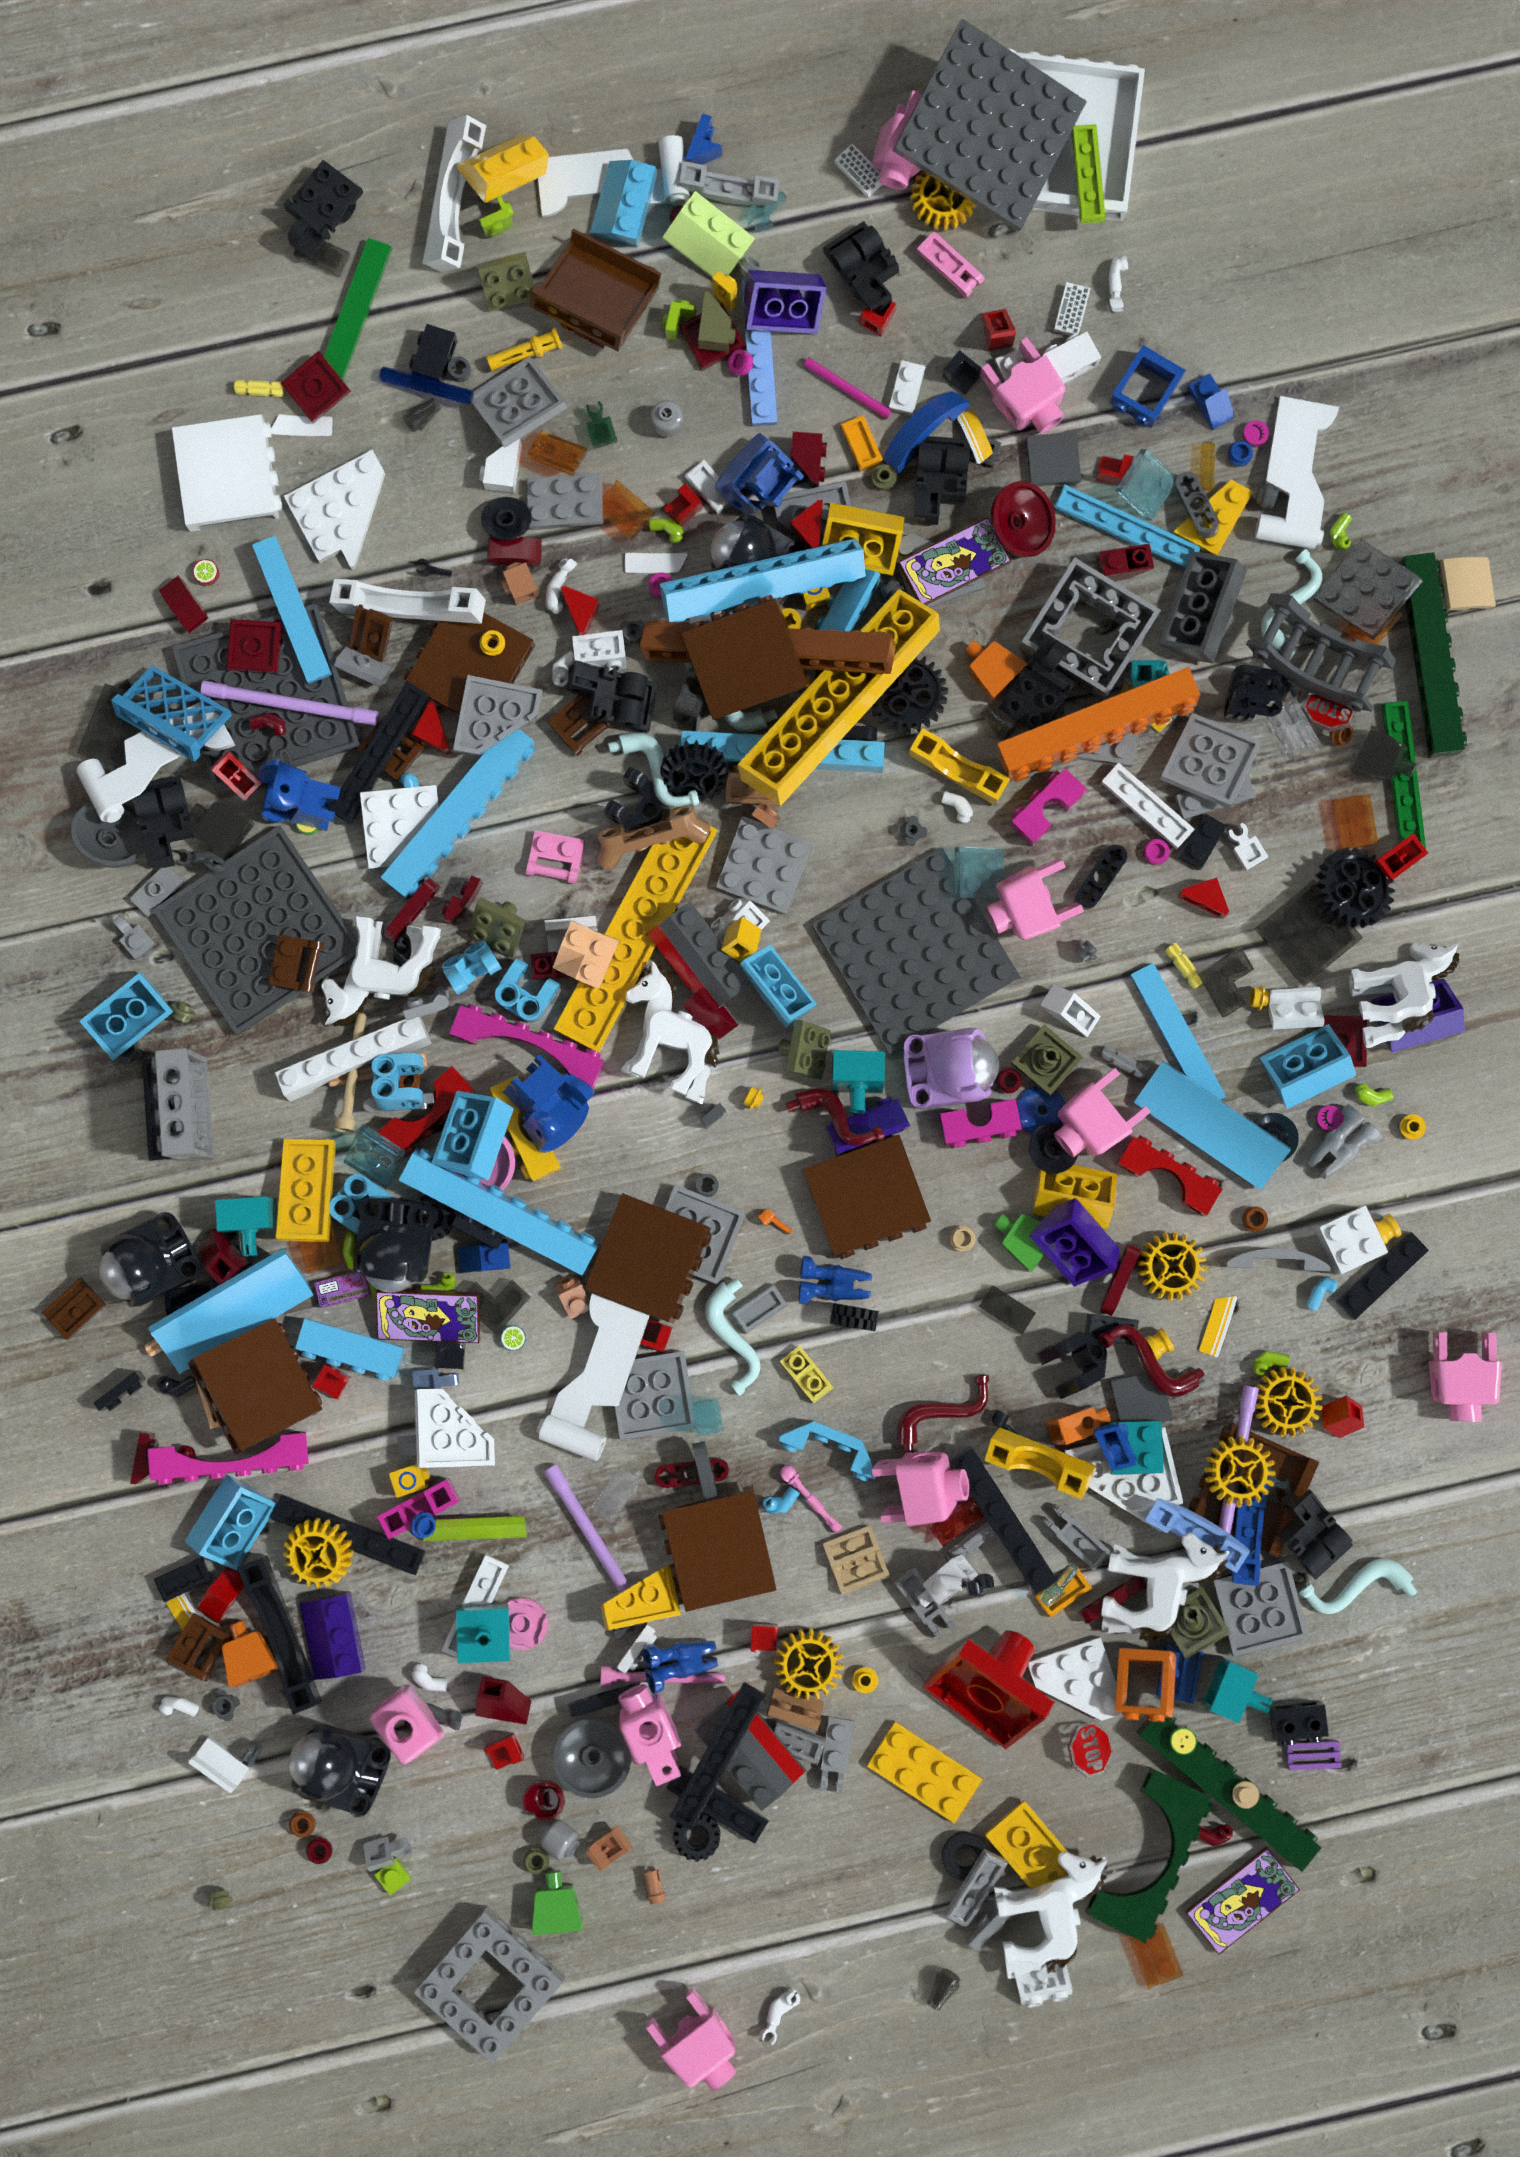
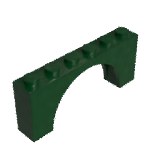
M1151 1767L1141 1786L1140 1792L1147 1795L1158 1805L1168 1822L1171 1848L1167 1863L1154 1881L1139 1890L1127 1893H1112L1104 1890L1094 1892L1085 1910V1913L1145 1944L1148 1938L1152 1939L1156 1932L1157 1924L1155 1922L1157 1917L1165 1912L1168 1905L1166 1897L1170 1890L1173 1891L1179 1880L1177 1873L1180 1866H1185L1190 1856L1189 1846L1192 1841L1195 1842L1200 1834L1201 1827H1199L1202 1817L1206 1818L1212 1807V1803H1210L1211 1797Z

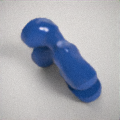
M802 1257L800 1279H825L831 1283L824 1285L800 1281L799 1304H808L814 1297H826L835 1302L839 1300L870 1298L871 1291L853 1290L854 1280L872 1281L871 1273L845 1268L839 1264L822 1267L816 1265L812 1257Z
M708 1640L687 1643L679 1642L669 1648H658L655 1644L645 1645L643 1648V1660L648 1667L645 1668V1676L650 1691L653 1694L660 1693L664 1690V1681L670 1678H687L717 1667L718 1659L716 1657L702 1658L703 1654L716 1650L715 1642ZM676 1660L671 1665L659 1666L662 1662Z

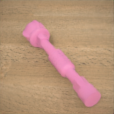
M789 1465L784 1466L780 1471L781 1478L788 1482L787 1485L792 1484L794 1488H797L806 1498L805 1501L811 1508L826 1520V1524L834 1533H837L842 1528L840 1523L830 1516L814 1494H810L801 1484L802 1482L798 1478L799 1474H796L795 1469Z

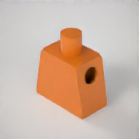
M974 640L965 649V652L974 660L970 664L968 672L991 703L999 697L1027 666L1025 661L995 641L984 649Z
M1085 1407L1046 1420L1045 1423L1052 1444L1067 1445L1094 1435L1095 1428L1110 1422V1415L1105 1407L1095 1410L1094 1407Z
M244 1621L229 1627L234 1640L222 1645L229 1687L238 1688L278 1671L274 1653L261 1632L255 1631L248 1634Z

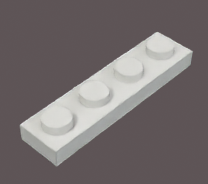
M1120 763L1102 780L1101 784L1176 850L1195 830Z
M485 1554L461 1606L491 1605L509 1564ZM456 1618L441 1651L457 1657Z

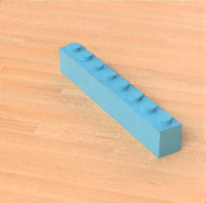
M855 538L660 583L663 610L669 622H682L690 617L707 616L712 612L720 610H733L747 603L755 605L758 604L757 599L771 594L773 599L783 598L785 595L806 593L811 589L819 587L828 588L833 586V584L841 582H854L858 578L866 577L862 547Z
M518 729L485 751L381 876L382 880L406 900L410 896L412 897L420 888L426 877L431 878L439 868L438 862L443 857L446 859L455 848L453 844L458 838L463 839L471 829L469 825L475 818L479 820L487 810L485 806L488 802L499 797L503 791L502 785L507 779L511 781L519 772L517 767L522 761L527 762L535 753L533 748L536 746L534 740Z
M682 731L681 745L684 746L686 740L690 744H694L697 740L700 745L707 742L709 748L716 746L717 752H723L724 759L727 760L728 764L739 763L764 735ZM840 740L815 769L882 773L885 742Z
M416 1148L412 1153L399 1181L566 1268L583 1275L598 1246L592 1235L586 1232H581L580 1234L572 1230V1226L562 1220L557 1222L549 1218L550 1215L546 1211L539 1208L534 1210L526 1206L527 1203L523 1199L516 1196L511 1198L503 1194L504 1191L496 1185L490 1184L488 1186L480 1182L481 1179L468 1177L434 1165L432 1163L434 1154L429 1150L423 1148L419 1150Z

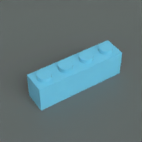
M304 1319L295 1349L301 1350V1355L304 1357L316 1359L317 1355L326 1358L325 1362L340 1367L342 1362L351 1365L350 1370L363 1374H365L366 1370L376 1372L374 1377L389 1381L390 1377H398L406 1347L311 1319Z

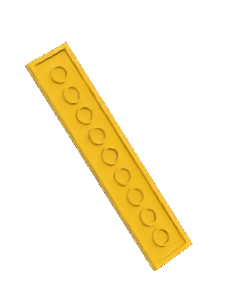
M710 826L708 837L701 844H697L684 837L672 839L667 844L658 843L652 845L605 932L606 935L620 941L600 988L598 989L579 981L554 1027L555 1031L600 1053L627 1003L626 992L636 986L656 948L647 933L676 911L718 833L716 828Z

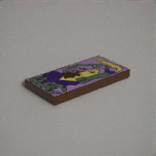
M987 517L899 561L898 565L916 599L928 605L1010 564L1011 560L1006 550L998 542L993 532L992 524Z
M407 1289L399 1292H384L376 1290L377 1340L479 1344V1292Z
M1266 1846L1185 1910V1912L1217 1954L1220 1955L1299 1892L1300 1889Z

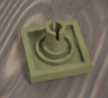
M525 252L477 264L489 311L530 301L534 284Z
M480 897L476 903L467 935L477 941H486L488 946L496 949L498 952L513 957L517 951L526 920L515 915L517 907L513 903L506 901L500 907Z
M795 1020L792 1039H782L779 1043L780 1054L788 1055L786 1070L812 1079L822 1080L826 1067L825 1059L827 1048L830 1044L831 1030L804 1020Z
M1044 1024L1010 1064L1044 1093L1051 1096L1083 1056Z
M1202 1587L1186 1596L1185 1605H1180L1179 1613L1170 1635L1183 1657L1187 1659L1229 1635L1230 1630Z

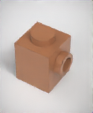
M517 562L506 568L507 570L503 572L505 580L501 581L506 595L512 594L516 606L539 596L526 562L523 564Z

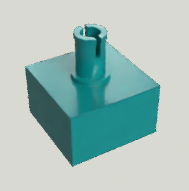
M834 1050L831 1091L850 1093L849 1112L854 1114L865 1113V1093H883L885 1083V1051Z
M265 1196L215 1200L217 1231L224 1233L237 1232V1234H240L241 1257L257 1256L256 1232L277 1229L276 1199Z
M508 1604L456 1606L457 1663L510 1661Z
M1221 1656L1202 1705L1209 1711L1240 1724L1247 1705L1267 1714L1270 1708L1260 1702L1271 1706L1273 1699L1253 1691L1259 1677L1258 1673L1249 1667Z

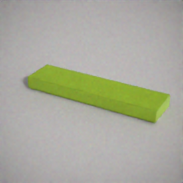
M1076 125L1071 132L1080 224L1105 223L1106 216L1097 125Z
M525 1516L434 1519L436 1523L435 1531L431 1536L423 1538V1542L526 1538Z

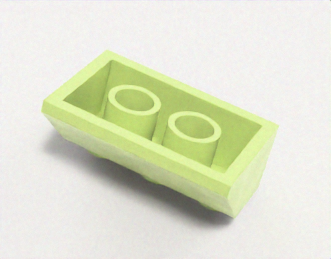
M696 191L662 237L663 240L710 277H713L718 270L724 276L726 274L729 275L755 239Z

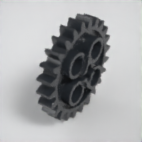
M925 656L920 661L916 657L894 681L897 687L887 689L870 707L875 708L872 711L873 717L880 715L879 724L887 721L888 730L895 725L897 726V733H900L902 728L906 727L908 734H910L912 727H915L920 732L921 724L929 728L930 719L938 721L937 713L944 712V707L941 704H947V697L943 695L948 694V688L942 687L946 684V678H939L942 670L933 671L935 662L927 665ZM916 674L921 677V680L914 682L909 679V676ZM907 690V692L911 695L907 696V694L903 693V691ZM925 697L929 702L927 704H920L917 702V699ZM900 704L905 707V710L897 712L893 709V706Z
M1346 847L1342 851L1337 850L1325 858V862L1319 865L1321 871L1315 875L1320 880L1314 884V886L1321 888V891L1316 894V896L1323 897L1324 899L1320 906L1327 905L1329 907L1326 910V914L1333 912L1335 914L1333 921L1341 918L1342 926L1351 923L1352 929L1359 925L1363 929L1383 919L1385 913L1391 910L1389 904L1394 902V899L1389 895L1395 892V889L1389 887V884L1394 882V880L1390 882L1386 878L1384 872L1375 862L1376 855L1374 854L1370 858L1367 857L1368 852L1366 849L1359 854L1358 847L1351 851Z

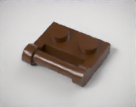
M590 695L576 696L547 721L577 757L583 752L582 749L606 728L610 729L614 726V724L599 721L576 742L571 736L590 721L586 719Z
M385 716L357 748L360 753L363 754ZM407 734L401 743L410 752L405 755L397 749L384 769V772L397 782L400 776L408 770L426 748L421 742H415Z
M279 934L268 984L314 993L315 985H313L319 954L320 951H323L324 943ZM308 948L310 952L303 982H297L303 950Z
M193 1613L167 1655L166 1660L196 1678L207 1682L211 1675L209 1672L222 1652V1645L230 1642L233 1636L230 1632ZM212 1634L217 1637V1640L201 1667H198L193 1663Z

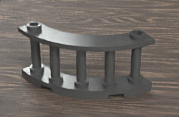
M1271 593L1267 602L1274 609L1275 615L1261 642L1247 641L1246 645L1253 652L1252 655L1256 659L1263 661L1271 669L1279 672L1284 678L1311 693L1345 705L1356 712L1361 710L1372 712L1374 707L1365 695L1378 669L1382 667L1393 669L1396 662L1388 647L1356 639L1355 643L1341 638V632L1325 623H1321L1319 626L1310 620L1311 614L1293 596ZM1283 620L1291 625L1292 632L1280 655L1271 644ZM1303 634L1314 640L1316 644L1304 671L1288 662ZM1328 648L1340 653L1342 656L1330 684L1313 677L1325 649ZM1358 660L1369 664L1356 692L1339 688L1351 661Z

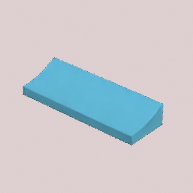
M1164 1060L1133 1102L1141 1108L1146 1106L1150 1110L1149 1114L1259 1190L1264 1187L1291 1151L1289 1146Z
M282 1248L151 1325L149 1331L166 1353L177 1372L181 1374L190 1368L188 1362L194 1357L276 1318L313 1296L306 1277L285 1249Z

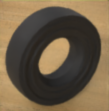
M959 1832L952 1835L945 1842L942 1849V1862L946 1871L952 1877L964 1881L984 1849L988 1850L987 1846L978 1835L971 1832ZM962 1846H969L975 1851V1860L969 1866H961L955 1860V1853Z

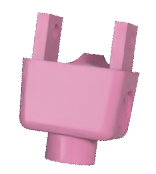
M916 91L910 93L907 107L898 104L895 115L881 127L872 159L873 167L881 170L879 182L896 190L907 189L909 180L921 171L920 168L892 151L921 96V93Z
M1028 337L1020 342L1019 351L1028 363L1021 361L1012 367L1010 378L1003 384L988 363L981 368L980 377L994 395L992 402L1016 430H1023L1033 423L1038 432L1044 434L1064 418V414L1058 405L1062 402L1066 387L1047 355L1041 357Z
M1057 858L1037 868L1028 866L996 884L995 891L999 901L986 906V911L997 934L1011 928L1016 936L1022 940H1027L1060 928V922L1084 912L1082 905L1078 902L1055 911L1050 901L1051 895L1047 885H1044L1041 878L1066 868L1063 860Z
M1116 1068L1110 1070L1097 1082L1085 1085L1058 1111V1117L1064 1126L1055 1132L1054 1136L1060 1146L1071 1157H1075L1083 1149L1090 1156L1104 1153L1133 1133L1131 1128L1150 1113V1110L1145 1106L1125 1121L1101 1092L1102 1088L1120 1075Z
M1433 1332V1361H1429L1431 1397L1435 1403L1450 1404V1421H1481V1405H1494L1499 1402L1502 1362H1498L1496 1357V1333H1482V1359L1479 1358L1477 1353H1464L1455 1361H1447V1333Z
M944 1452L905 1453L900 1459L878 1460L871 1469L873 1477L897 1475L903 1505L887 1507L881 1515L882 1523L906 1521L907 1526L910 1527L942 1522L948 1519L956 1507L957 1501H965L969 1496V1481L966 1471L964 1469L951 1470L948 1456Z
M408 1684L402 1686L379 1703L370 1715L371 1724L401 1764L413 1761L444 1737V1730L435 1719L430 1708L419 1697L413 1687ZM399 1720H407L412 1726L411 1735L406 1738L398 1737L394 1731L395 1723Z
M638 1685L622 1693L618 1697L622 1707L619 1711L620 1730L634 1763L638 1765L646 1762L656 1787L681 1776L676 1764L679 1758L675 1751V1748L681 1746V1741L662 1695L658 1693L651 1695L646 1685ZM670 1766L672 1770L669 1773H664L662 1768Z
M692 1987L687 1991L686 1998L699 2016L687 2015L680 2020L677 2033L671 2039L668 2038L654 2017L647 2022L646 2029L661 2048L660 2056L687 2087H693L703 2079L710 2090L715 2091L728 2082L736 2073L735 2068L728 2060L734 2055L735 2040L714 2006L709 2008L695 1988Z

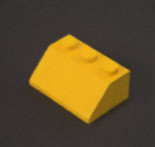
M516 136L457 164L456 168L483 202L486 203L545 175L549 154L535 136Z
M830 502L822 546L856 538L863 549L865 569L893 576L903 534L904 517Z
M1073 1165L1067 1171L1058 1174L1039 1170L1032 1214L1046 1217L1055 1206L1076 1198L1103 1229L1108 1230L1115 1208L1117 1174Z

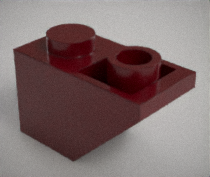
M793 432L791 447L793 467L803 474V478L812 488L819 487V482H824L825 467H821L820 464L821 457L826 458L827 442H822L823 434Z
M1150 543L1101 551L1096 559L1098 571L1114 582L1126 580L1154 569Z
M212 1229L198 1248L205 1271L220 1284L245 1271L252 1263L246 1257H241V1252L216 1229Z
M482 1676L477 1694L475 1716L527 1725L532 1701L508 1680Z

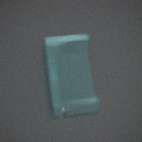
M719 1399L694 1404L693 1413L698 1436L724 1431Z

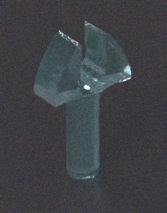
M780 191L777 204L757 208L753 204L748 215V226L755 218L762 217V222L755 227V232L765 231L773 227V222L769 217L787 199L786 194Z
M1268 1475L1267 1480L1273 1481L1274 1484L1273 1486H1268L1269 1494L1267 1498L1281 1504L1275 1494L1276 1486L1281 1488L1286 1496L1291 1491L1290 1481L1285 1479L1282 1482L1276 1476Z
M1070 1564L1053 1586L1046 1587L1040 1600L1047 1607L1049 1604L1052 1606L1065 1594L1063 1589L1078 1572L1077 1567Z

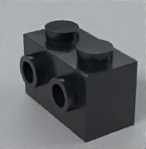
M1320 1701L1269 1707L1272 1738L1283 1746L1294 1745L1296 1740L1306 1739V1742L1309 1743L1320 1742L1322 1737L1329 1736L1325 1704Z

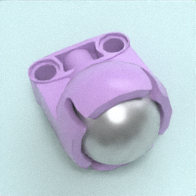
M970 1027L923 1035L913 1034L904 1043L906 1081L909 1098L913 1106L932 1109L941 1106L977 1102L990 1096V1087L993 1085L998 1074L999 1060L996 1051L985 1041V1035L979 1029ZM921 1040L923 1048L918 1053L916 1051V1044ZM924 1091L928 1093L926 1103H923L921 1100V1095Z

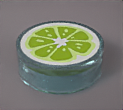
M511 1325L502 1331L500 1340L505 1349L517 1351L526 1344L527 1335L523 1328Z

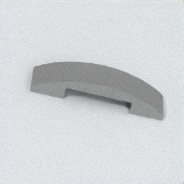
M682 161L679 186L692 193L696 191L702 197L736 205L764 206L777 204L779 179L756 175L754 180L708 172L706 171V165Z
M1280 1248L1249 1251L1238 1254L1223 1262V1267L1253 1268V1258L1300 1260V1271H1330V1266L1312 1255Z

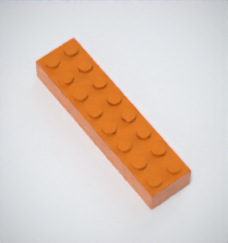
M1186 667L997 744V756L1005 776L1010 778V781L1020 782L1027 779L1029 773L1037 770L1038 773L1045 772L1053 767L1052 764L1059 761L1062 764L1070 762L1076 758L1077 754L1084 751L1086 754L1095 752L1100 749L1099 745L1109 742V745L1123 740V736L1131 732L1133 735H1137L1146 731V726L1156 723L1157 726L1165 724L1171 720V716L1176 714L1185 716L1194 711V707L1197 706L1201 694L1190 668Z

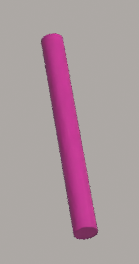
M808 357L803 366L882 417L889 418L892 410Z

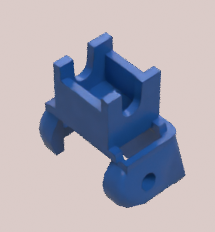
M759 433L740 450L719 477L715 489L735 509L745 514H753L758 509H763L766 505L780 507L782 504L780 500L792 485L804 476L799 470L792 469L794 463L774 442ZM746 486L760 501L748 500L739 489H743Z
M278 760L267 761L260 766L258 773L259 781L267 785L261 817L271 823L286 821L290 822V824L297 823L327 831L329 821L333 822L335 812L326 809H329L334 800H338L341 787L311 780L310 777L306 776L307 771ZM293 808H295L294 814H293V816L291 817L292 810H293Z
M539 1054L534 1059L537 1065L532 1062L526 1068L531 1075L523 1083L516 1077L510 1083L513 1087L509 1085L503 1093L526 1114L523 1117L525 1123L522 1126L527 1131L537 1150L547 1153L565 1144L579 1130L588 1115L589 1106L587 1101L595 1092L587 1082L577 1078L574 1074L569 1076L565 1073L561 1076Z

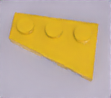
M1230 480L1209 499L1219 524V530L1214 537H1200L1190 518L1183 522L1172 534L1200 546V550L1207 554L1218 555L1252 495V490ZM1203 516V526H1206L1207 529L1211 528V524H1208L1205 516Z
M670 1564L600 1605L605 1631L681 1615Z

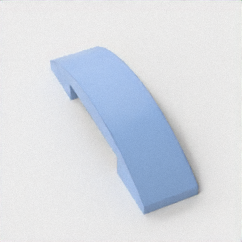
M1157 1498L1145 1518L1146 1522L1167 1534L1169 1530L1180 1537H1183L1186 1533H1193L1211 1547L1218 1545L1221 1551H1229L1226 1557L1228 1562L1225 1566L1236 1573L1250 1552L1240 1541L1214 1523L1182 1506Z

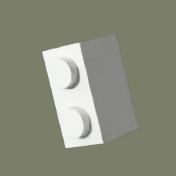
M1088 332L1081 335L1079 333L1073 334L1066 339V343L1057 346V344L1052 345L1043 354V356L1047 355L1063 383L1097 367L1101 360V356Z

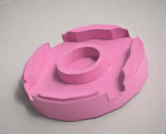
M519 1597L510 1600L507 1603L509 1606L510 1647L514 1650H527L535 1647L543 1640L548 1629V1618L545 1610L538 1602L530 1598Z

